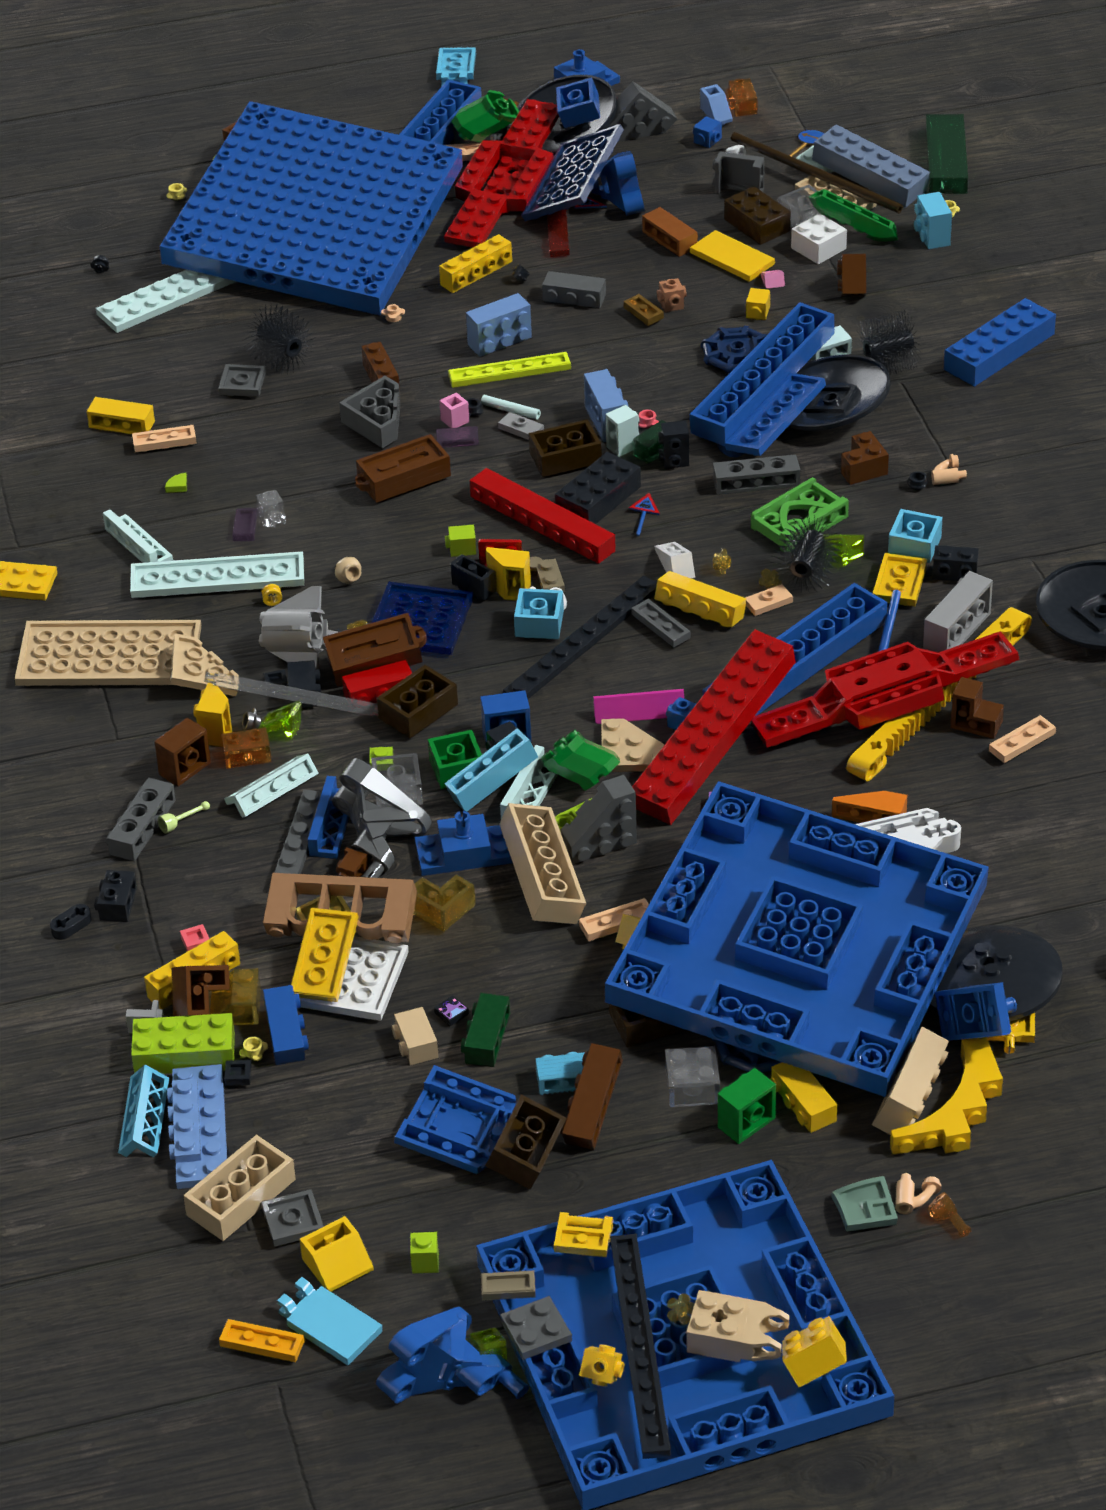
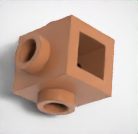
M668 279L659 282L657 299L664 311L670 312L684 309V297L687 296L685 286L681 285L679 279Z

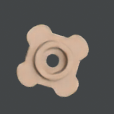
M391 304L387 309H383L381 314L386 315L387 321L397 322L401 320V315L405 314V309L399 308L396 304Z

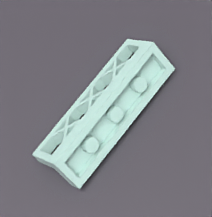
M110 509L103 512L105 530L142 563L173 560L172 554L129 516L125 514L118 517Z
M535 745L534 749L538 758L522 769L515 778L500 804L501 819L508 803L540 806L558 774L553 772L543 774L541 772V769L545 767L540 759L544 755V747ZM543 782L544 786L534 789L532 786L535 783ZM532 796L535 798V801L525 804L523 801L525 798Z
M308 753L296 756L226 797L224 800L227 805L235 803L241 816L246 817L319 773Z

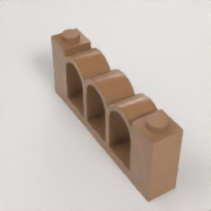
M272 873L263 920L267 935L274 937L291 936L293 931L297 935L304 936L307 920L300 921L294 917L298 895L308 894L320 895L318 908L328 910L331 896L353 897L350 912L358 913L359 918L355 930L358 935L368 940H377L384 937L385 941L395 944L409 942L417 895L414 880ZM364 897L386 898L384 913L379 921L373 924L360 922Z

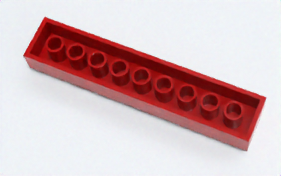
M754 629L632 786L636 792L637 810L672 825L796 663L793 645Z

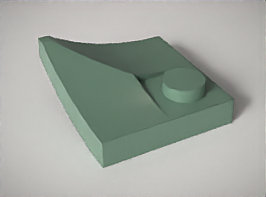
M884 1176L855 1182L832 1192V1200L838 1208L846 1231L897 1224L898 1217Z

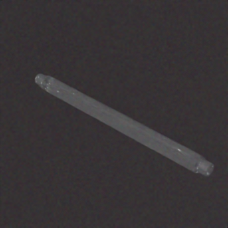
M217 672L215 674L205 673L204 682L212 683L213 686L367 716H378V707L375 703Z

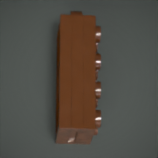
M431 434L356 460L357 476L355 477V484L360 491H367L376 503L451 476L450 456Z
M409 613L324 636L323 641L338 687L343 685L342 676L403 660H406L409 666L422 663L420 648L426 644L427 637L423 628L413 626Z

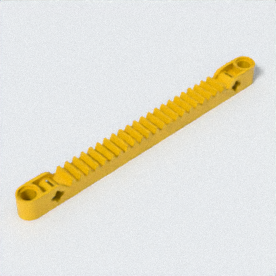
M1010 607L976 639L1001 631L1013 646L1028 632L1032 624V617ZM958 682L943 687L944 701L887 721L850 756L846 770L865 781H870L886 766V755L893 756L894 751H899V746H904V741H909L910 736L915 735V731H920V726H925V721L929 722L931 716L935 717L936 712H940L941 707L946 706V702H951V697Z

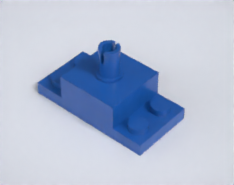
M581 49L573 52L574 59L554 67V80L570 75H592L605 80L611 86L620 82L618 74L599 61L593 62L587 58L585 51Z
M459 811L455 814V818L437 820L438 834L415 837L422 876L513 863L500 825L486 827L483 814L470 816L467 811H463V817H461Z
M1003 982L935 992L941 1032L944 1039L949 1041L1010 1034L1011 1027L1008 1013H1014L1017 1010V1003L1013 997L1005 998Z

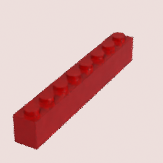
M485 468L470 479V495L472 498L598 564L616 551L615 534L488 468Z

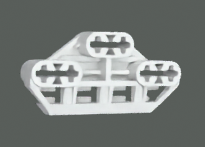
M929 808L855 824L944 853L954 852L960 847V824L953 820L947 821L945 818L939 819V812Z

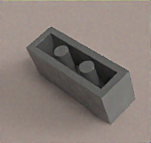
M548 271L542 284L543 301L600 308L606 296V278Z

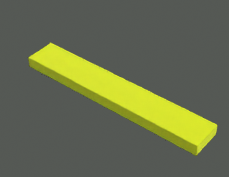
M567 352L451 369L448 370V377L452 388L570 370L571 363Z

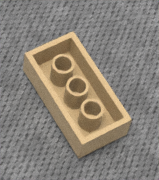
M921 1027L912 1041L886 1097H884L872 1123L873 1126L891 1135V1130L914 1124L924 1109L925 1105H923V1102L927 1100L933 1089L930 1082L934 1083L941 1071L938 1064L942 1066L949 1053L945 1051L948 1040Z
M255 1135L183 1195L186 1215L224 1241L262 1209V1201L274 1199L296 1180L293 1159L258 1135Z

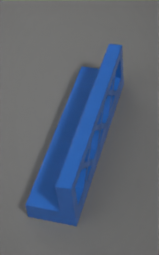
M336 776L326 777L308 836L309 856L337 859L349 816L344 813L336 819L331 816L339 811L332 803V798L340 789L337 788ZM333 827H336L339 830L338 832L332 835H329L326 832L327 830ZM328 843L334 846L333 850L321 849Z

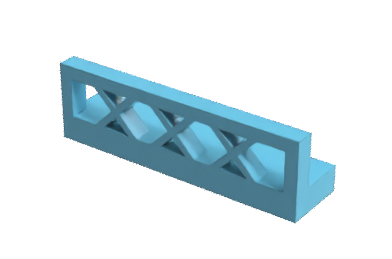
M143 1065L130 1077L118 1153L125 1157L136 1148L152 1157L158 1154L169 1077L147 1065ZM151 1078L160 1082L159 1089L155 1088ZM148 1097H153L157 1104L156 1108L152 1107ZM145 1116H150L154 1123L153 1127L149 1126ZM142 1135H147L151 1145L142 1141Z

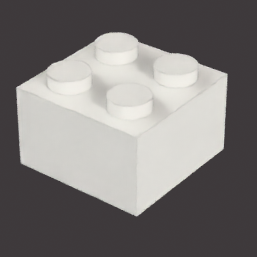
M820 213L791 229V248L817 264L846 249L847 229Z

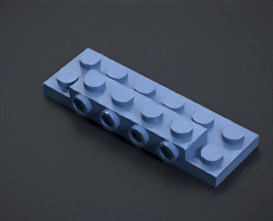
M222 1064L172 1069V1088H167L168 1103H173V1106L168 1107L169 1122L173 1121V1125L168 1127L170 1141L174 1140V1144L169 1145L170 1160L175 1159L177 1189L193 1188L227 1160Z

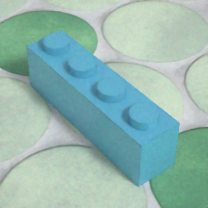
M517 728L444 784L453 800L464 811H469L537 759L538 755L530 740Z

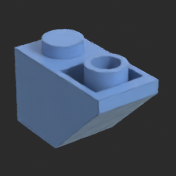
M717 84L700 88V108L709 118L721 121L722 125L733 122L723 90Z

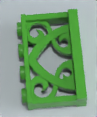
M812 477L752 512L751 529L759 531L780 546H787L781 541L789 540L783 534L791 535L792 540L793 535L786 529L796 532L792 527L794 526L802 531L798 524L803 529L805 528L804 524H806L809 530L810 524L811 530H814L815 514L816 531L818 526V531H821L820 529L823 526V532L825 529L827 530L848 517L849 500L843 496L841 498L817 483L816 479ZM814 496L819 498V500L814 501ZM809 509L808 519L787 520V515L790 510Z

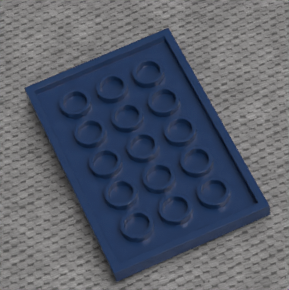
M618 124L561 143L521 215L525 221L536 220L547 214L552 215L560 210L583 205L587 201L590 191L594 188L596 180L600 177L603 167L607 164L609 156L613 153L615 145L620 140V136L624 131L622 126Z

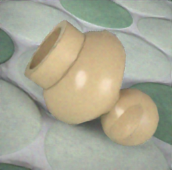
M345 557L336 564V578L346 584L358 580L361 576L359 561L354 557Z

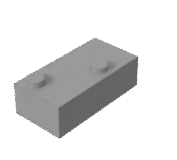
M971 571L963 578H960L957 585L925 618L923 649L941 652L962 645L991 614L993 580Z

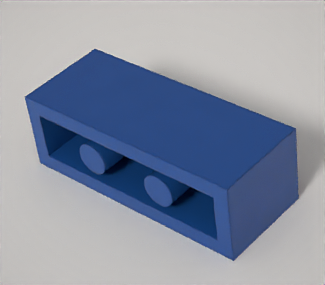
M292 985L264 989V1003L276 1065L305 1060L304 1050H309L307 1035L302 1036L301 1029H305L303 1014L298 1015L297 1009L301 1008L299 993L294 994Z

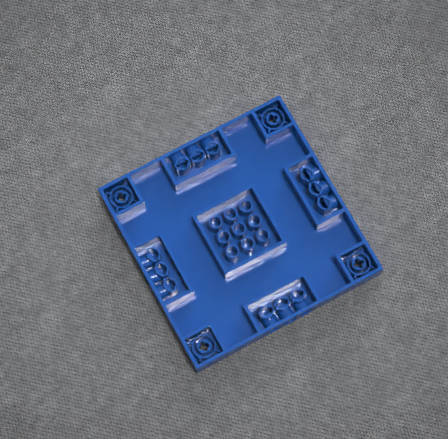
M250 101L161 243L162 264L380 316L381 311L385 308L463 167L462 149Z
M718 781L605 982V1002L886 1097L987 886L989 867Z
M772 1160L579 1215L580 1217L604 1219L605 1216L613 1217L611 1236L637 1234L670 1442L671 1456L643 1459L610 1242L607 1257L554 1252V1241L558 1222L476 1245L477 1262L481 1273L534 1270L536 1297L493 1300L499 1316L505 1312L550 1296L572 1334L571 1342L522 1360L510 1337L509 1340L582 1510H590L893 1416L894 1394ZM702 1290L766 1302L789 1315L788 1329L765 1333V1335L770 1336L780 1344H782L785 1336L796 1330L800 1332L806 1329L813 1320L817 1318L824 1319L830 1316L846 1343L847 1363L799 1388L782 1361V1346L780 1358L760 1361L741 1359L740 1362L687 1353V1329L698 1291ZM770 1317V1319L776 1322H783V1320L778 1317ZM599 1345L614 1347L615 1352L622 1354L621 1361L624 1362L621 1378H617V1381L611 1384L608 1383V1386L605 1387L592 1384V1379L579 1376L585 1348L590 1346L599 1348ZM770 1346L763 1347L767 1351H776Z

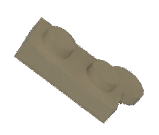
M530 557V570L537 571L541 589L550 590L556 587L565 592V585L556 559L542 560L540 557Z

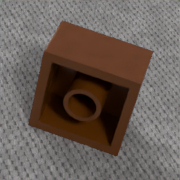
M189 718L184 719L154 741L159 775L178 787L211 763L207 729Z

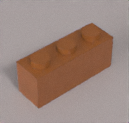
M659 207L642 215V232L680 257L690 252V247L697 243V231L663 208Z

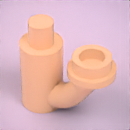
M950 454L949 459L941 462L931 471L933 485L958 483L959 479L967 478L966 470L958 471L959 459L957 455Z
M908 1173L901 1174V1179L896 1183V1211L900 1214H909L914 1208L925 1204L933 1194L941 1191L939 1179L932 1176L925 1178L922 1183L923 1192L914 1197L915 1184L911 1180V1175Z

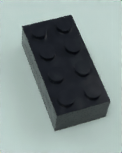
M606 452L555 494V504L597 524L641 487V468Z

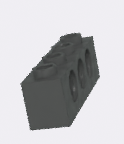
M796 454L713 463V482L717 495L796 487L800 485V467Z
M148 778L144 785L140 786L133 801L129 802L127 810L118 818L116 826L107 835L106 843L108 844L110 855L131 861L137 859L158 828V817L167 814L176 801L174 785L172 783Z

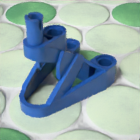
M630 151L617 153L607 161V164L600 173L602 185L599 186L597 179L591 191L594 194L600 195L603 199L612 202L623 210L626 216L645 212L633 155Z
M456 1307L428 1317L400 1330L392 1338L388 1347L399 1360L387 1367L376 1381V1386L395 1403H400L413 1395L439 1389L451 1390L454 1387L468 1386L475 1394L480 1396L501 1383L517 1399L523 1397L529 1389V1385L512 1371V1365L501 1355H480L479 1351L466 1340V1331L471 1324L472 1317L462 1307Z

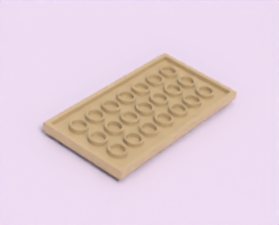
M201 620L26 621L15 674L16 686L173 685L170 684L174 635L180 634L200 639Z

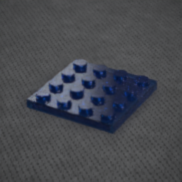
M389 581L372 623L409 613L412 625L422 627L426 632L427 642L420 648V651L452 655L473 601V592Z

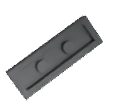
M647 599L631 608L632 615L672 647L691 638V631L651 600Z

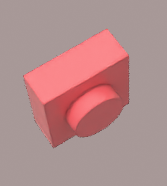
M203 924L180 931L181 939L187 952L209 940Z

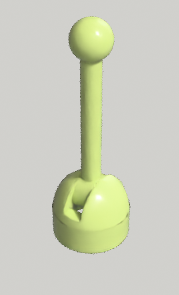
M204 801L201 803V806L176 817L170 813L163 814L158 817V825L161 831L167 834L177 827L178 820L201 810L206 811L210 808V804Z

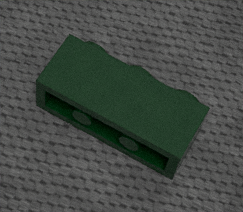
M480 993L478 1002L473 1004V1019L468 1020L467 1038L462 1039L461 1053H464L465 1063L494 1067L510 1017V997Z

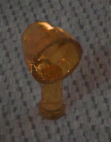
M945 1192L939 1194L929 1205L928 1210L934 1220L949 1219L961 1237H965L971 1232V1228L959 1216L954 1203Z

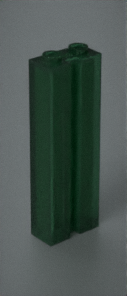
M926 114L927 169L930 172L928 181L929 193L940 192L944 194V190H952V194H967L968 168L964 114Z

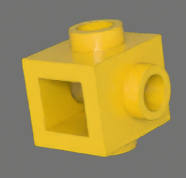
M599 1345V1348L593 1346L585 1348L579 1376L592 1379V1384L607 1387L608 1383L611 1384L617 1381V1378H621L623 1374L624 1362L621 1361L622 1354L615 1352V1348L608 1345Z

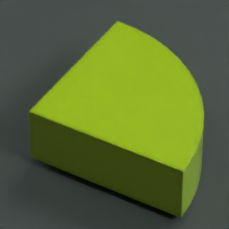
M181 473L171 477L165 485L166 493L187 492V474Z

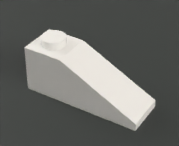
M676 542L655 546V551L666 573L671 571L688 578H695L692 552Z

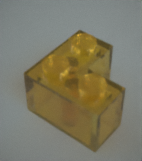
M457 874L442 887L433 884L423 877L415 883L417 895L413 914L444 932L476 905L474 884Z

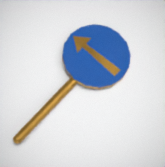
M816 130L801 132L798 135V139L803 144L789 156L793 157L807 145H814V141L824 133Z

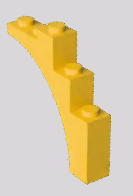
M987 1037L961 1040L960 1057L964 1073L960 1085L944 1106L929 1117L909 1126L891 1130L890 1148L893 1155L922 1149H932L939 1146L943 1147L945 1153L970 1149L971 1131L968 1125L985 1123L987 1114L985 1099L1002 1096L1003 1078Z

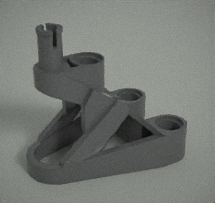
M354 758L339 776L342 786L332 798V803L339 811L350 817L357 830L358 838L352 844L351 849L367 854L370 866L361 877L379 878L382 872H387L394 863L393 853L385 839L387 837H408L410 835L424 836L432 826L430 816L375 768L360 759ZM371 792L392 806L380 807L365 800V798Z

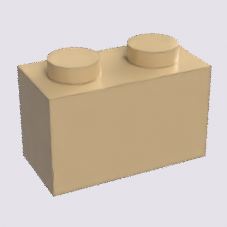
M423 1007L394 1014L395 1025H392V1032L395 1040H400L399 1049L402 1057L406 1056L410 1065L438 1058L437 1039Z

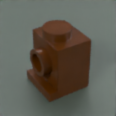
M346 847L344 850L345 857L338 862L336 867L337 876L361 877L368 869L367 854Z

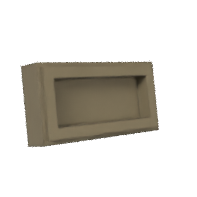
M534 1270L481 1273L482 1300L536 1297Z

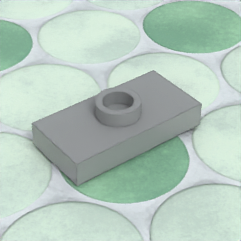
M511 412L498 422L499 429L528 440V433L544 429L543 424Z

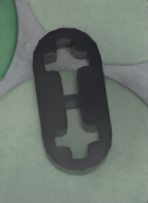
M77 904L55 917L50 923L52 936L63 940L86 927L92 920L90 908L85 904Z

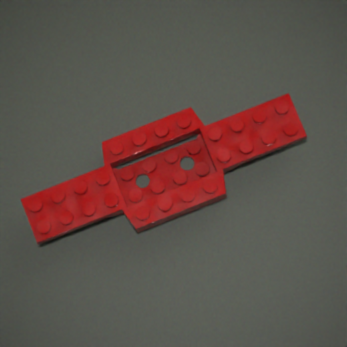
M527 99L502 141L483 140L455 185L456 198L465 202L444 235L445 242L474 248L486 241L501 214L509 211H524L553 159V153L543 150L542 146L560 117L557 111V104ZM501 157L500 164L494 170V174L492 175L491 179L487 182V185L484 188V190L481 191L483 185L485 184L486 180L488 179L489 175L491 174L492 170L494 169L495 165ZM509 170H516L512 174L508 173Z
M1001 631L941 652L920 649L909 642H905L825 670L827 682L813 696L756 715L751 720V725L767 748L814 731H820L834 724H840L845 720L858 729L869 728L880 722L889 721L903 714L912 713L915 710L944 701L943 687L958 682L961 677L969 678L981 673H987L1001 666H1007L1012 662L1018 661L1019 654ZM915 679V681L905 684L906 681ZM892 686L895 687V688H892V689H889V690L884 691V689H886V688H889V687H892ZM869 694H874V695H872V696L863 698V696H866V695H869Z

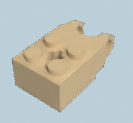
M699 1290L687 1329V1353L740 1362L741 1359L760 1361L780 1358L782 1344L765 1335V1333L788 1329L789 1315L766 1302ZM770 1317H778L782 1319L783 1322H776L770 1319ZM770 1346L776 1351H767L763 1347Z

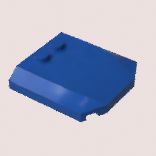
M434 1065L424 1082V1089L408 1119H404L399 1128L394 1143L478 1174L487 1168L485 1164L515 1107L516 1096Z

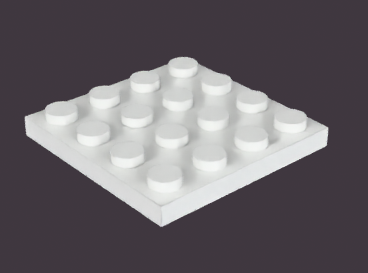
M354 936L338 1002L300 998L301 1007L381 1021L408 955V945L368 940Z

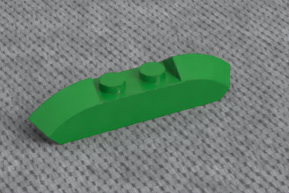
M825 189L809 196L815 209L830 220L835 218L840 224H848L857 232L867 233L866 237L872 240H898L897 228L893 221Z

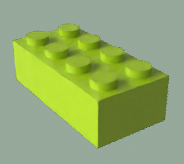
M232 1013L133 1019L132 1062L134 1073L143 1065H147L162 1074H171L172 1069L218 1064H222L223 1070H225L226 1061L234 1060L235 1031Z

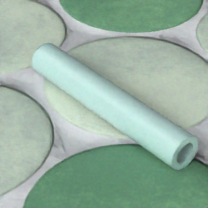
M483 395L481 399L482 405L536 420L540 417L541 411L539 409Z

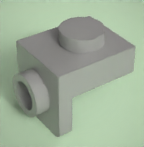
M153 1000L151 1010L127 1009L126 1022L128 1033L133 1032V1019L164 1017V1010L160 1009L158 1000Z

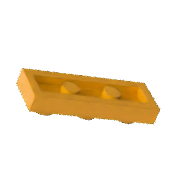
M228 1319L219 1338V1343L221 1347L296 1362L304 1344V1335Z

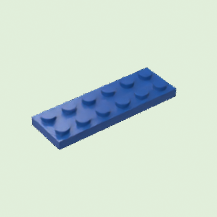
M790 373L724 443L726 450L761 456L826 386L825 378Z

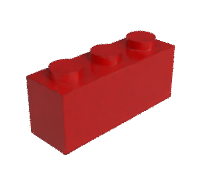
M403 660L342 676L343 693L352 710L377 703V697L411 675L412 671L407 661Z

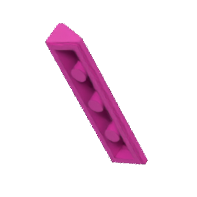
M684 689L593 696L595 723L601 724V719L639 721L667 718L666 710L668 706L673 704L679 697L684 699Z

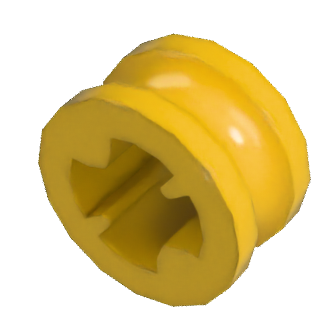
M268 584L262 589L263 602L266 605L275 606L281 602L282 594L278 585Z

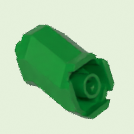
M489 90L485 96L459 109L451 122L463 140L467 141L469 139L470 141L481 143L487 136L512 124L519 110L510 98L508 100L503 98V93Z
M575 729L565 738L561 737L553 744L555 748L552 751H547L540 758L549 771L579 784L584 791L596 785L602 776H607L620 763V758L614 751L585 739Z

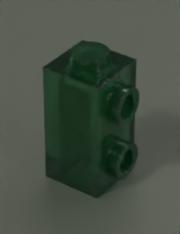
M663 420L633 439L634 456L648 464L658 458V448H661V444L658 443L657 433L661 432V423H666Z

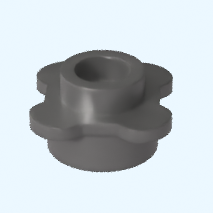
M252 708L251 712H245L242 720L243 729L249 730L250 735H254L255 729L259 728L261 722L260 716L256 714V708Z

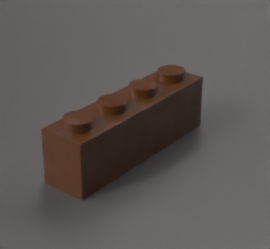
M591 1043L589 1051H585L582 1059V1066L584 1067L582 1073H578L576 1077V1092L569 1099L567 1107L569 1114L560 1131L563 1134L565 1144L595 1150L623 1061L620 1049Z

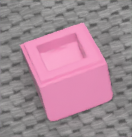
M781 270L761 273V278L766 288L785 286L784 272Z

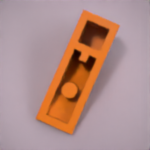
M889 791L838 796L832 799V817L859 823L907 812V795Z

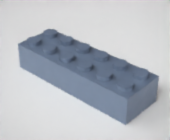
M833 126L814 141L813 161L883 197L902 204L905 208L917 199V195H922L927 191L929 171L841 126Z

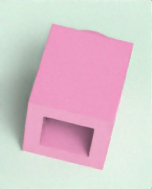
M457 392L440 400L441 421L452 430L469 422L468 402Z

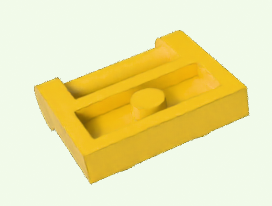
M560 1212L554 1241V1252L607 1257L613 1228V1217L605 1216L604 1219L569 1216V1213Z

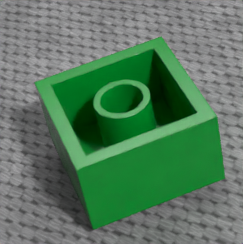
M472 730L428 739L429 760L440 789L446 788L444 783L482 755Z
M756 1068L742 1074L738 1080L722 1088L718 1093V1128L738 1144L776 1118V1084Z

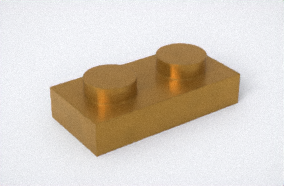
M640 294L623 301L624 308L648 326L664 319V312Z

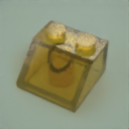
M234 969L229 973L230 990L212 991L210 1014L232 1013L234 1025L259 1024L261 996L259 969Z

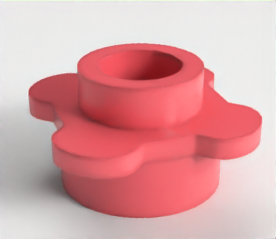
M643 410L638 415L640 428H651L659 424V421L656 420V414L652 410Z

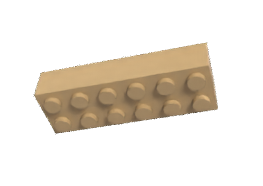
M508 803L499 825L532 919L541 922L577 924L586 901L552 808Z

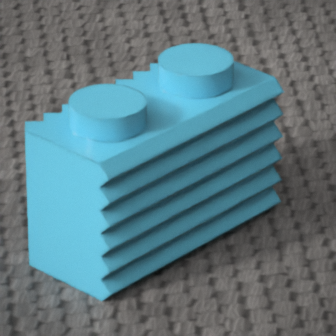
M569 1052L566 1055H544L541 1058H535L540 1094L543 1095L545 1093L548 1095L554 1092L563 1093L564 1091L576 1090L575 1080L578 1073H582L584 1067L582 1066V1059L585 1052Z

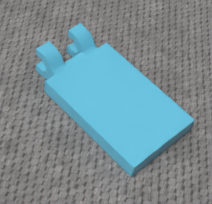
M476 48L439 49L436 79L442 81V86L447 80L460 81L467 84V79H473Z
M303 1277L295 1283V1287L299 1289L296 1297L301 1299L297 1305L286 1294H283L277 1300L278 1304L282 1306L278 1312L287 1318L288 1327L304 1335L306 1339L346 1365H349L383 1331L382 1324L323 1286L316 1291Z

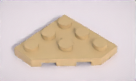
M175 634L170 684L202 690L206 688L210 680L214 681L225 695L236 696L239 675L234 670L229 671L224 667L223 661L212 651L208 652L202 647L203 643L198 638Z
M601 719L602 746L614 751L620 758V763L611 772L645 771L664 746L663 743L625 719Z

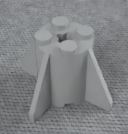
M311 586L268 609L266 612H261L262 634L259 636L260 646L265 647L266 650L286 662L314 660L315 669H319V652L323 651V649H320L322 644H324L323 637L338 633L337 631L328 630L327 619H323L321 615L325 614L321 610L322 586Z

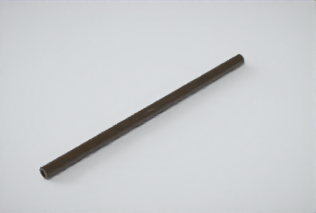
M733 132L731 135V141L886 209L898 214L903 209V205L746 136Z

